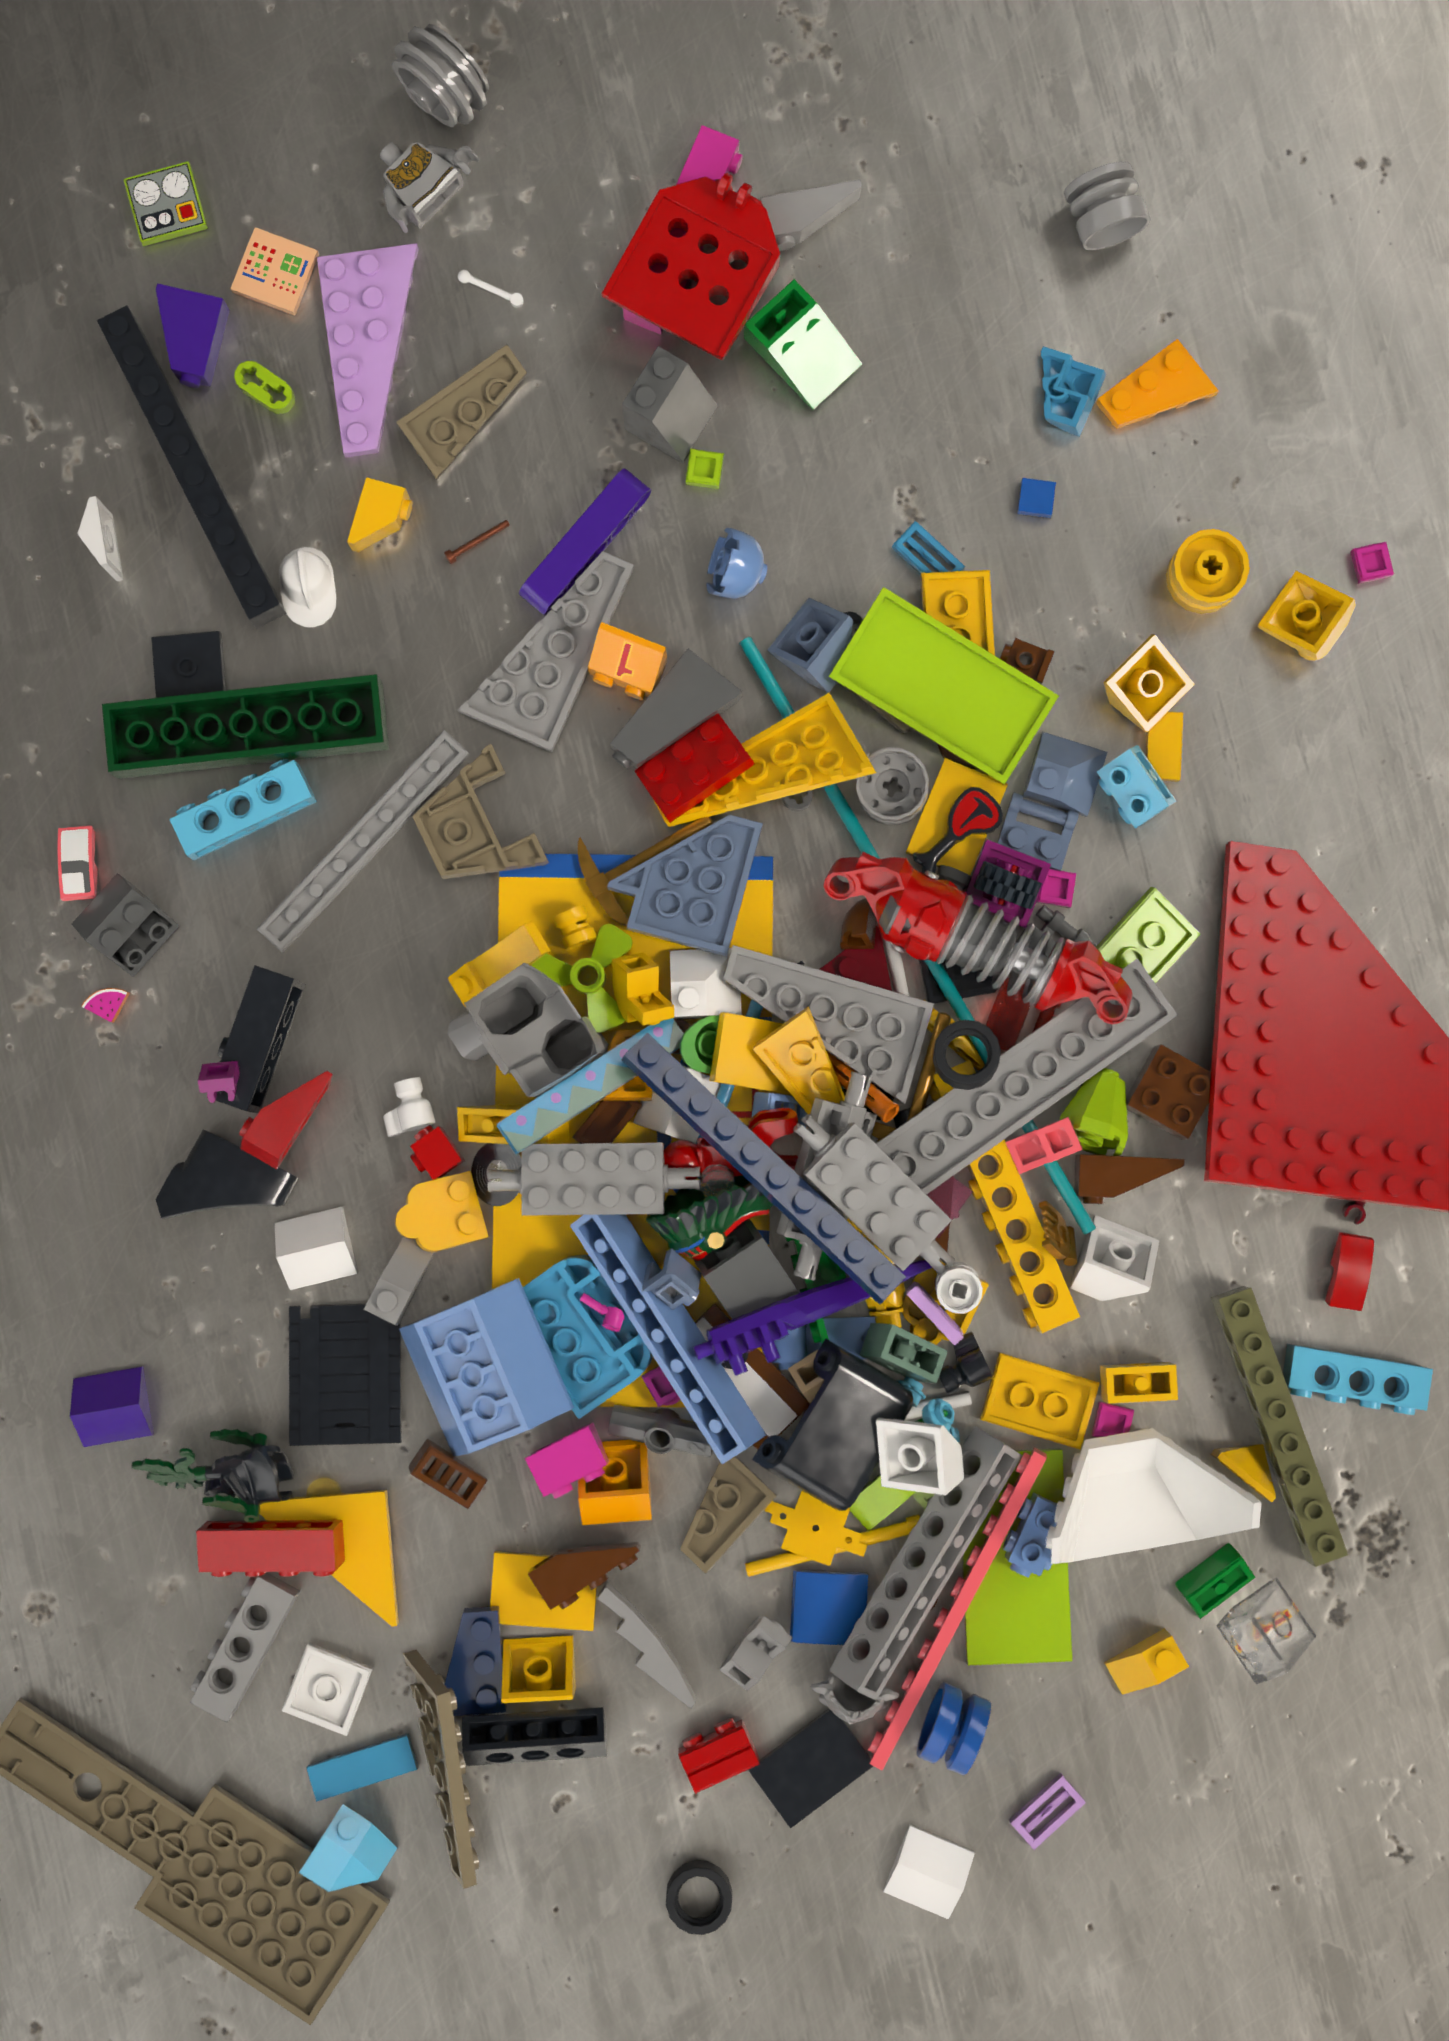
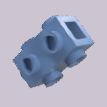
M1034 1492L1030 1500L1025 1499L1018 1512L1017 1517L1021 1521L1016 1532L1011 1530L1003 1545V1550L1007 1551L1005 1558L1008 1562L1012 1563L1010 1569L1028 1578L1031 1572L1041 1576L1044 1569L1049 1570L1051 1568V1549L1046 1548V1540L1050 1526L1056 1527L1057 1525L1055 1522L1057 1503Z

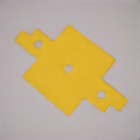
M801 1491L795 1509L774 1501L765 1509V1512L772 1514L770 1523L787 1529L781 1546L784 1550L827 1566L831 1565L836 1548L862 1557L865 1555L867 1545L860 1543L862 1534L844 1528L850 1508L843 1511L836 1510L806 1492ZM781 1513L786 1514L785 1519L780 1518ZM814 1525L819 1526V1530L816 1532L812 1529ZM847 1537L852 1539L850 1544L845 1542Z

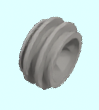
M428 24L425 29L414 26L407 34L410 43L401 40L394 48L397 59L392 63L395 74L405 87L409 97L423 111L450 127H454L458 122L467 125L474 119L472 108L480 111L487 105L485 92L490 89L487 78L471 55L447 32L432 24Z

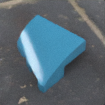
M1043 346L1041 357L1044 377H1042L1043 390L1045 391L1044 417L1052 425L1080 437L1105 380V370L1074 361L1069 354Z

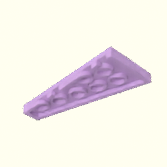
M417 243L317 257L342 448L345 458L379 453L386 418V406L393 382L394 365L397 362L406 316V304L413 280L412 273L419 249Z

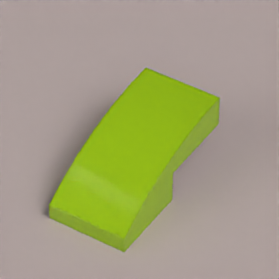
M880 1474L872 1482L869 1481L864 1486L858 1498L850 1507V1512L869 1531L896 1510L916 1491L882 1487Z

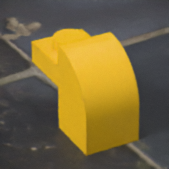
M644 953L612 959L614 996L619 1011L627 1023L639 1021L642 1025H657L663 1020L674 1018V1005L659 992V966Z

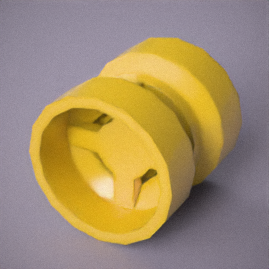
M584 905L571 908L553 917L556 928L560 929L563 933L562 943L565 950L580 947L597 938L594 928L588 925V913Z

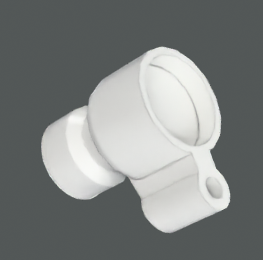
M414 1077L394 1083L396 1096L401 1098V1104L383 1116L388 1137L434 1125L436 1122L431 1103L421 1096L423 1091L421 1078Z

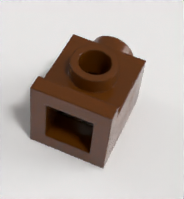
M1015 638L1012 646L1005 644L999 659L1042 684L1055 651L1045 650ZM1024 655L1031 658V664L1023 665L1019 657Z

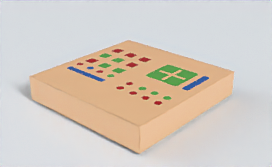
M254 227L230 289L234 294L295 316L317 262V257H319V252L311 247Z

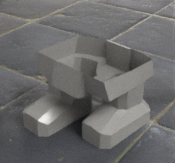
M526 963L521 964L465 1002L464 1004L468 1011L450 1022L447 1033L465 1059L478 1061L489 1053L504 1075L512 1073L527 1097H539L607 1053L609 1045L603 1035L596 1032L587 1016L581 1017L559 984Z

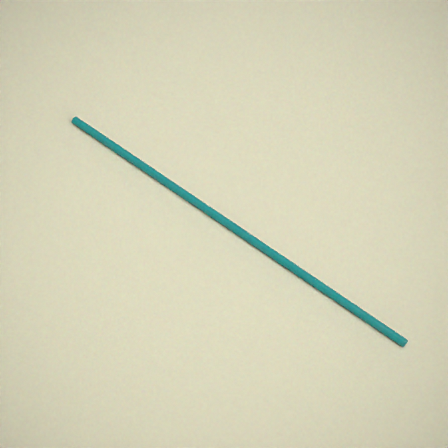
M751 636L740 641L739 644L782 718L784 719L795 713ZM837 783L824 786L825 792L860 852L868 853L880 859ZM928 959L924 960L958 1020L975 1021L942 963L938 964L937 960L935 963ZM968 1035L985 1064L987 1062L985 1045L976 1037ZM1032 1119L1022 1126L1024 1133H1028L1038 1129ZM1057 1160L1044 1164L1045 1169L1083 1234L1086 1235L1095 1230L1096 1227Z

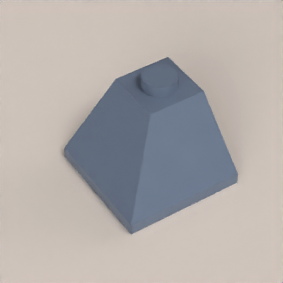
M808 598L768 648V651L809 684L829 693L837 684L836 681L829 678V675L852 639L853 619L845 613L812 598Z
M1042 732L1022 794L1024 795L1023 797L1065 811L1072 810L1078 812L1081 816L1087 817L1100 778L1097 771L1103 768L1107 752Z

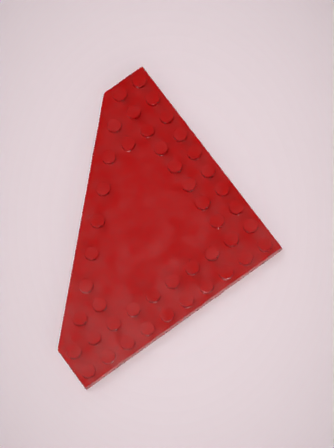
M1236 841L1228 842L1225 850L1204 1181L1449 1213V1037L1296 850Z

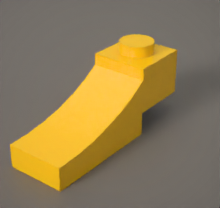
M530 921L483 954L464 964L447 979L464 1007H466L465 1002L521 964L526 963L531 966L548 953L550 949L534 922Z

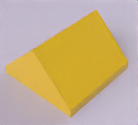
M1151 634L1104 681L1109 704L1144 732H1148L1195 685L1154 634Z
M573 1636L503 1639L502 1703L572 1700L574 1698L576 1681Z

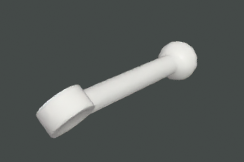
M461 270L458 273V279L461 283L469 282L509 300L515 308L523 305V296L520 293L510 294L471 276L467 270Z

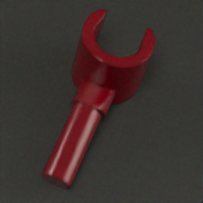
M1355 1201L1345 1204L1342 1209L1343 1216L1346 1217L1352 1208H1358L1359 1215L1355 1218L1354 1224H1361L1366 1217L1363 1207L1367 1202Z

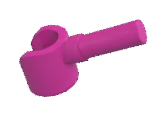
M584 1293L580 1301L599 1312V1314L605 1315L602 1326L610 1331L619 1332L624 1320L623 1311L616 1307L602 1305Z

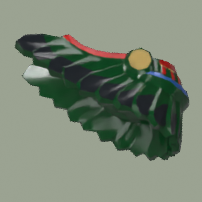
M743 1175L732 1178H709L705 1183L700 1184V1190L679 1189L675 1195H667L664 1201V1214H647L646 1221L667 1241L669 1250L672 1248L676 1253L699 1261L712 1250L722 1248L726 1237L739 1224L754 1216L767 1215L774 1204Z

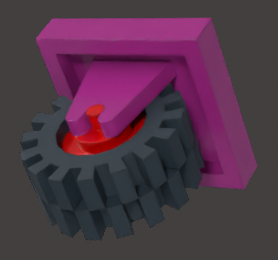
M986 839L971 876V881L966 889V896L972 895L973 904L977 906L987 902L988 910L995 914L998 910L1003 909V920L1011 922L1014 917L1018 916L1020 920L1019 926L1026 928L1051 864Z

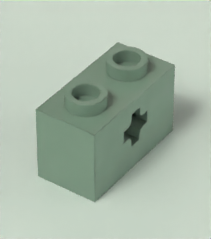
M871 1323L859 1356L904 1377H910L918 1382L937 1384L948 1351L893 1324Z

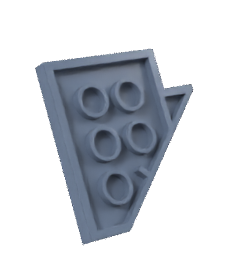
M728 815L611 880L607 886L608 890L635 897L627 930L727 957L763 823Z

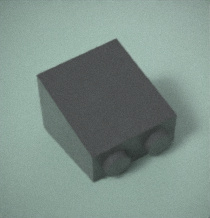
M658 346L622 404L625 430L684 463L690 453V449L695 445L717 409L718 404L688 363Z
M750 1218L739 1224L726 1237L722 1248L712 1250L699 1261L694 1260L704 1279L732 1319L799 1294V1291Z

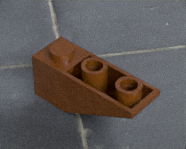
M638 1542L560 1549L532 1567L528 1572V1576L550 1610L558 1605L561 1609H564L579 1599L577 1592L586 1586L593 1590L608 1579L606 1573L618 1566L620 1570H623L633 1564L638 1559L636 1553L640 1551L641 1546Z

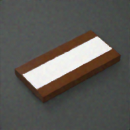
M714 1303L695 1321V1324L706 1341H708L707 1329L730 1321V1319ZM757 1348L748 1354L745 1362L748 1369L747 1372L735 1376L732 1369H724L766 1433V1436L753 1444L758 1450L766 1438L772 1435L780 1436L809 1407L810 1403L771 1362H767L765 1355Z

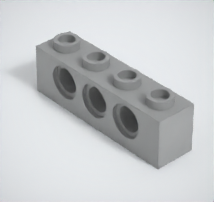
M267 1572L264 1575L257 1576L256 1579L250 1577L241 1593V1596L246 1598L240 1610L236 1608L232 1610L224 1625L225 1628L229 1629L224 1640L217 1639L207 1658L212 1661L206 1673L200 1671L190 1690L195 1692L190 1701L191 1704L226 1723L234 1716L300 1590ZM253 1605H260L267 1611L266 1621H258L252 1616L251 1610ZM236 1637H245L249 1641V1652L243 1653L236 1648ZM220 1668L230 1670L233 1674V1683H223L218 1677V1670Z

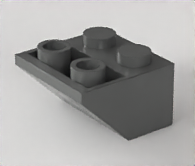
M119 873L110 880L71 924L85 941L133 977L179 927L173 919Z

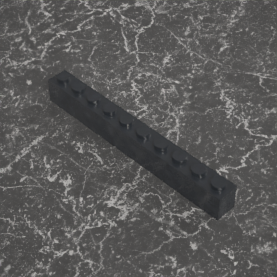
M126 305L98 319L97 322L248 619L258 629L285 615L286 611L136 317Z

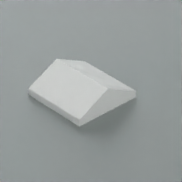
M96 496L89 497L77 534L99 564L116 581H122L123 575L113 514Z
M909 1824L883 1892L949 1919L964 1891L975 1852Z

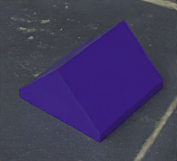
M143 1366L73 1378L70 1418L83 1447L154 1435Z

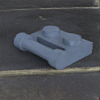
M1013 792L997 843L1051 864L1050 869L1061 871L1079 813L1068 810L1067 813L1023 799L1024 795ZM1018 812L1063 825L1061 834L1016 821Z

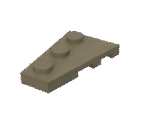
M737 1456L724 1464L719 1462L680 1550L705 1574L708 1573L776 1498L777 1494Z

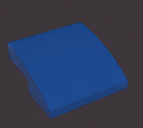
M793 1570L790 1636L792 1639L790 1641L807 1644L844 1645L853 1631L856 1621L862 1616L867 1607L868 1574L863 1572H829L826 1570Z

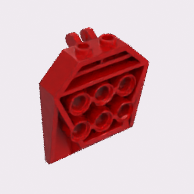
M725 173L721 179H715V181L705 176L660 189L602 291L603 298L722 361L777 272L780 264V251L767 209L763 207L761 201L750 195L752 191L751 185L744 183L738 192L733 191L731 187L733 176ZM676 228L684 229L687 232L683 237L679 238L673 237L670 234ZM705 244H711L717 249L713 253L706 254L700 248ZM735 260H741L747 266L737 270L733 269L730 263ZM657 263L664 264L667 267L662 273H655L650 270L652 265ZM686 279H691L697 282V285L692 289H685L680 286V283ZM715 295H722L727 298V302L723 305H715L710 299Z

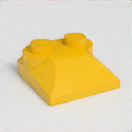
M1295 571L1259 622L1258 627L1285 644L1297 649L1302 658L1312 661L1319 660L1328 654L1348 625L1356 606L1355 599Z

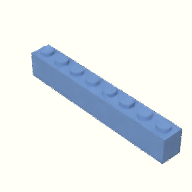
M626 1214L583 1215L573 1222L570 1226L721 1464H724L766 1436V1433L722 1364H716L713 1354L697 1360L693 1347L706 1342V1339L683 1303L673 1310L651 1291L641 1292L647 1265L651 1262L657 1266L658 1264Z

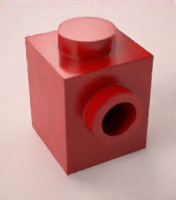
M429 1125L414 1135L416 1142L410 1145L414 1152L410 1155V1158L421 1173L426 1170L433 1180L443 1177L465 1162L443 1127L438 1126L433 1129Z

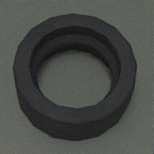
M961 1020L951 1023L939 1034L935 1041L933 1063L936 1073L945 1083L955 1089L971 1090L982 1087L992 1079L999 1065L1001 1049L997 1037L989 1027L978 1021ZM963 1035L974 1036L985 1045L987 1062L977 1073L971 1075L959 1074L948 1065L946 1048L956 1037Z
M695 1860L683 1864L672 1874L667 1884L666 1908L670 1919L679 1929L689 1934L705 1935L716 1931L726 1922L732 1909V1887L728 1876L720 1867L709 1861ZM694 1877H706L713 1881L720 1893V1903L716 1911L704 1918H693L687 1915L680 1907L678 1900L682 1885L688 1879Z

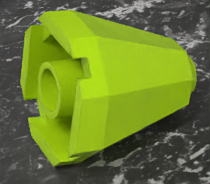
M1103 1068L1085 1081L1059 1118V1120L1067 1117L1070 1118L1083 1151L1106 1156L1107 1150L1112 1149L1114 1150L1113 1156H1121L1125 1149L1128 1138L1125 1081L1119 1078V1073L1114 1070Z

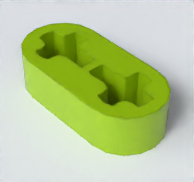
M245 361L237 366L234 372V379L244 394L275 414H284L293 408L295 396L291 387L284 380L254 361ZM256 372L255 375L262 383L261 386L251 381L246 385L247 382L244 375L246 373L252 375ZM271 389L275 393L280 394L284 390L283 394L286 400L284 402L277 400L274 404L272 396L267 391Z

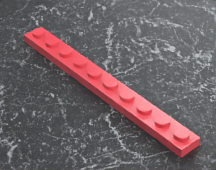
M1035 1447L1030 1455L1024 1452L1019 1460L1015 1471L1020 1474L1014 1486L1008 1483L998 1501L1003 1504L1002 1509L997 1517L993 1514L989 1517L982 1531L983 1534L987 1535L981 1548L975 1545L966 1561L970 1569L965 1579L959 1576L949 1594L954 1597V1600L948 1610L944 1607L940 1610L933 1624L938 1629L932 1641L926 1638L917 1654V1658L921 1659V1662L916 1672L909 1669L900 1687L905 1690V1693L899 1703L895 1700L892 1701L884 1717L889 1722L883 1734L877 1731L868 1747V1751L872 1752L870 1764L881 1771L887 1763L1047 1459V1454Z

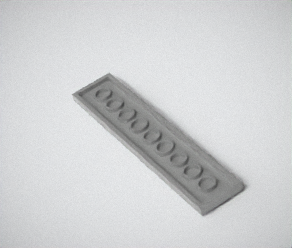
M1136 959L1123 968L1121 975L1131 988L1133 994L1127 1017L1123 1022L1119 1024L1105 1023L1097 1015V1010L1088 997L1081 998L1000 1055L999 1065L995 1074L982 1087L971 1090L952 1089L881 1139L876 1145L927 1195L1178 1015L1140 961ZM1108 1000L1110 1003L1115 1005L1121 1004L1117 1000Z

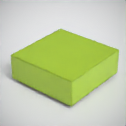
M690 449L686 485L719 489L724 453Z

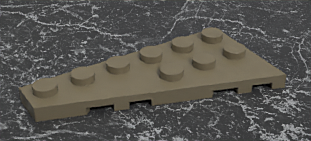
M417 1650L403 1653L406 1666H409L415 1673L417 1683L410 1684L419 1711L424 1713V1716L419 1717L418 1722L430 1775H435L436 1782L441 1791L435 1794L437 1807L440 1808L445 1823L449 1824V1826L443 1828V1834L451 1870L460 1885L465 1889L477 1885L475 1870L479 1869V1860L475 1849L471 1845V1838L475 1837V1830L471 1818L467 1816L466 1807L470 1806V1796L467 1787L463 1785L462 1775L466 1773V1766L462 1754L458 1752L457 1745L462 1740L459 1725L453 1716V1710L457 1709V1701L452 1688L448 1689L444 1685L442 1676L432 1670Z

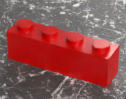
M261 1520L254 1523L246 1521H207L196 1530L198 1571L211 1572V1576L214 1577L228 1576L232 1572H245V1576L249 1577L261 1576L266 1574V1572H279V1575L284 1577L295 1576L300 1572H313L314 1576L332 1575L345 1562L343 1520Z

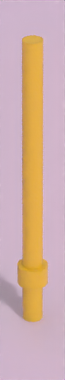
M917 1514L905 1517L906 1521L862 1532L860 1543L869 1546L907 1536L912 1528L916 1526L920 1516ZM847 1537L845 1542L850 1544L852 1539ZM836 1548L835 1554L846 1551L840 1548ZM786 1552L745 1563L747 1575L750 1577L808 1562L811 1559L792 1552Z

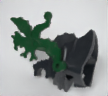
M223 1429L210 1432V1439L225 1441L235 1445L242 1444L251 1448L239 1455L215 1459V1463L212 1466H196L194 1469H191L189 1465L195 1462V1454L188 1448L179 1449V1455L183 1458L176 1460L175 1464L161 1459L152 1460L147 1458L142 1461L132 1462V1469L148 1471L149 1473L146 1478L154 1480L155 1483H159L161 1486L177 1482L176 1489H185L186 1483L193 1485L194 1489H197L199 1486L202 1487L203 1481H205L204 1495L209 1497L203 1498L202 1505L241 1512L244 1514L243 1519L246 1522L254 1523L259 1521L261 1504L286 1501L292 1497V1491L279 1492V1482L294 1478L289 1460L282 1448L267 1445V1435L263 1433L250 1435L248 1432H241L238 1429ZM219 1493H224V1494H227L228 1496H221V1495H218V1494H219Z

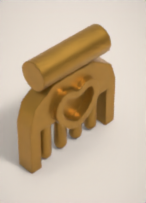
M1048 1201L1040 1202L1039 1208L1045 1217L1042 1219L1045 1224L1043 1230L1046 1232L1044 1234L1046 1240L1042 1241V1246L1056 1259H1063V1263L1066 1266L1076 1265L1077 1252L1074 1228L1066 1226L1061 1214Z

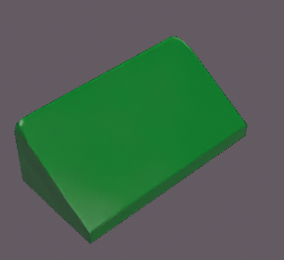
M1228 1543L1179 1579L1175 1586L1201 1619L1256 1577L1243 1557Z

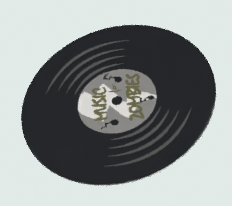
M486 1143L476 1153L472 1162L471 1175L476 1193L482 1201L492 1206L506 1205L519 1193V1191H488L487 1182H502V1179H487L489 1169L519 1170L521 1166L520 1154L516 1155L509 1144Z

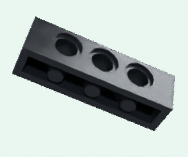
M604 1708L462 1717V1753L466 1766L607 1757Z

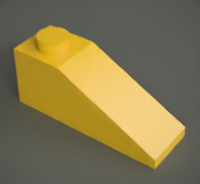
M527 1104L457 1107L459 1142L508 1144L496 1125ZM569 1121L534 1144H557L569 1140Z

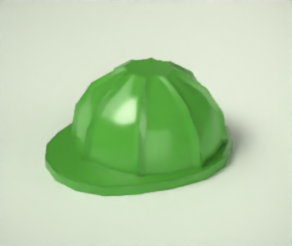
M719 1015L706 1016L698 1020L682 1036L680 1054L683 1062L697 1072L711 1073Z

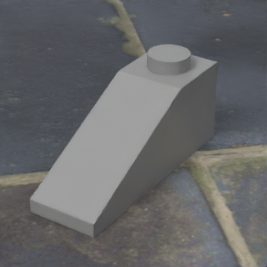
M861 180L761 197L760 201L763 207L767 209L779 251L791 249L795 244L803 242L858 201L861 193Z
M403 1236L381 1274L364 1310L398 1326L435 1252L424 1251L418 1246L415 1239Z

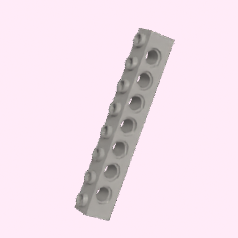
M974 1427L962 1447L964 1480L947 1495L934 1494L930 1498L925 1511L916 1526L910 1531L907 1541L898 1556L892 1561L889 1571L880 1586L874 1591L871 1601L862 1616L856 1621L854 1629L844 1646L837 1653L835 1661L829 1669L830 1672L855 1691L877 1700L1022 1457L1020 1453L978 1427Z

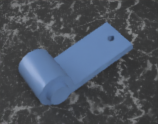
M875 1317L823 1318L830 1341L859 1358L866 1359L859 1355L870 1324L875 1323ZM809 1324L792 1331L788 1330V1336L774 1341L781 1358L772 1363H778L779 1370H788V1368L821 1347V1342L814 1343Z

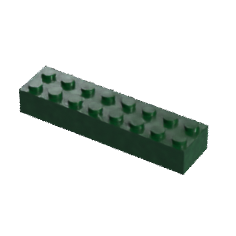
M377 674L102 704L108 772L118 779L278 762L283 759L297 760L389 750L383 682Z

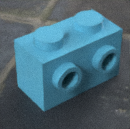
M1139 745L1128 749L1097 771L1100 776L1099 784L1108 796L1113 795L1120 806L1118 807L1120 816L1127 824L1130 825L1132 823L1134 828L1143 825L1176 802Z

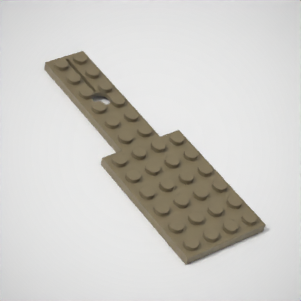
M22 1697L17 1700L0 1726V1775L154 1877L135 1905V1909L311 2026L387 1908L390 1899L366 1883L345 1887L332 1892L325 1891L299 1873L314 1850L313 1848L217 1784H214L196 1813H194ZM92 1773L99 1778L101 1791L96 1798L88 1800L77 1794L75 1782L79 1775Z

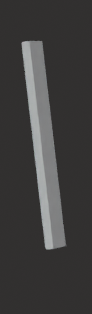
M443 730L262 922L257 930L284 953L470 756V753L449 733Z

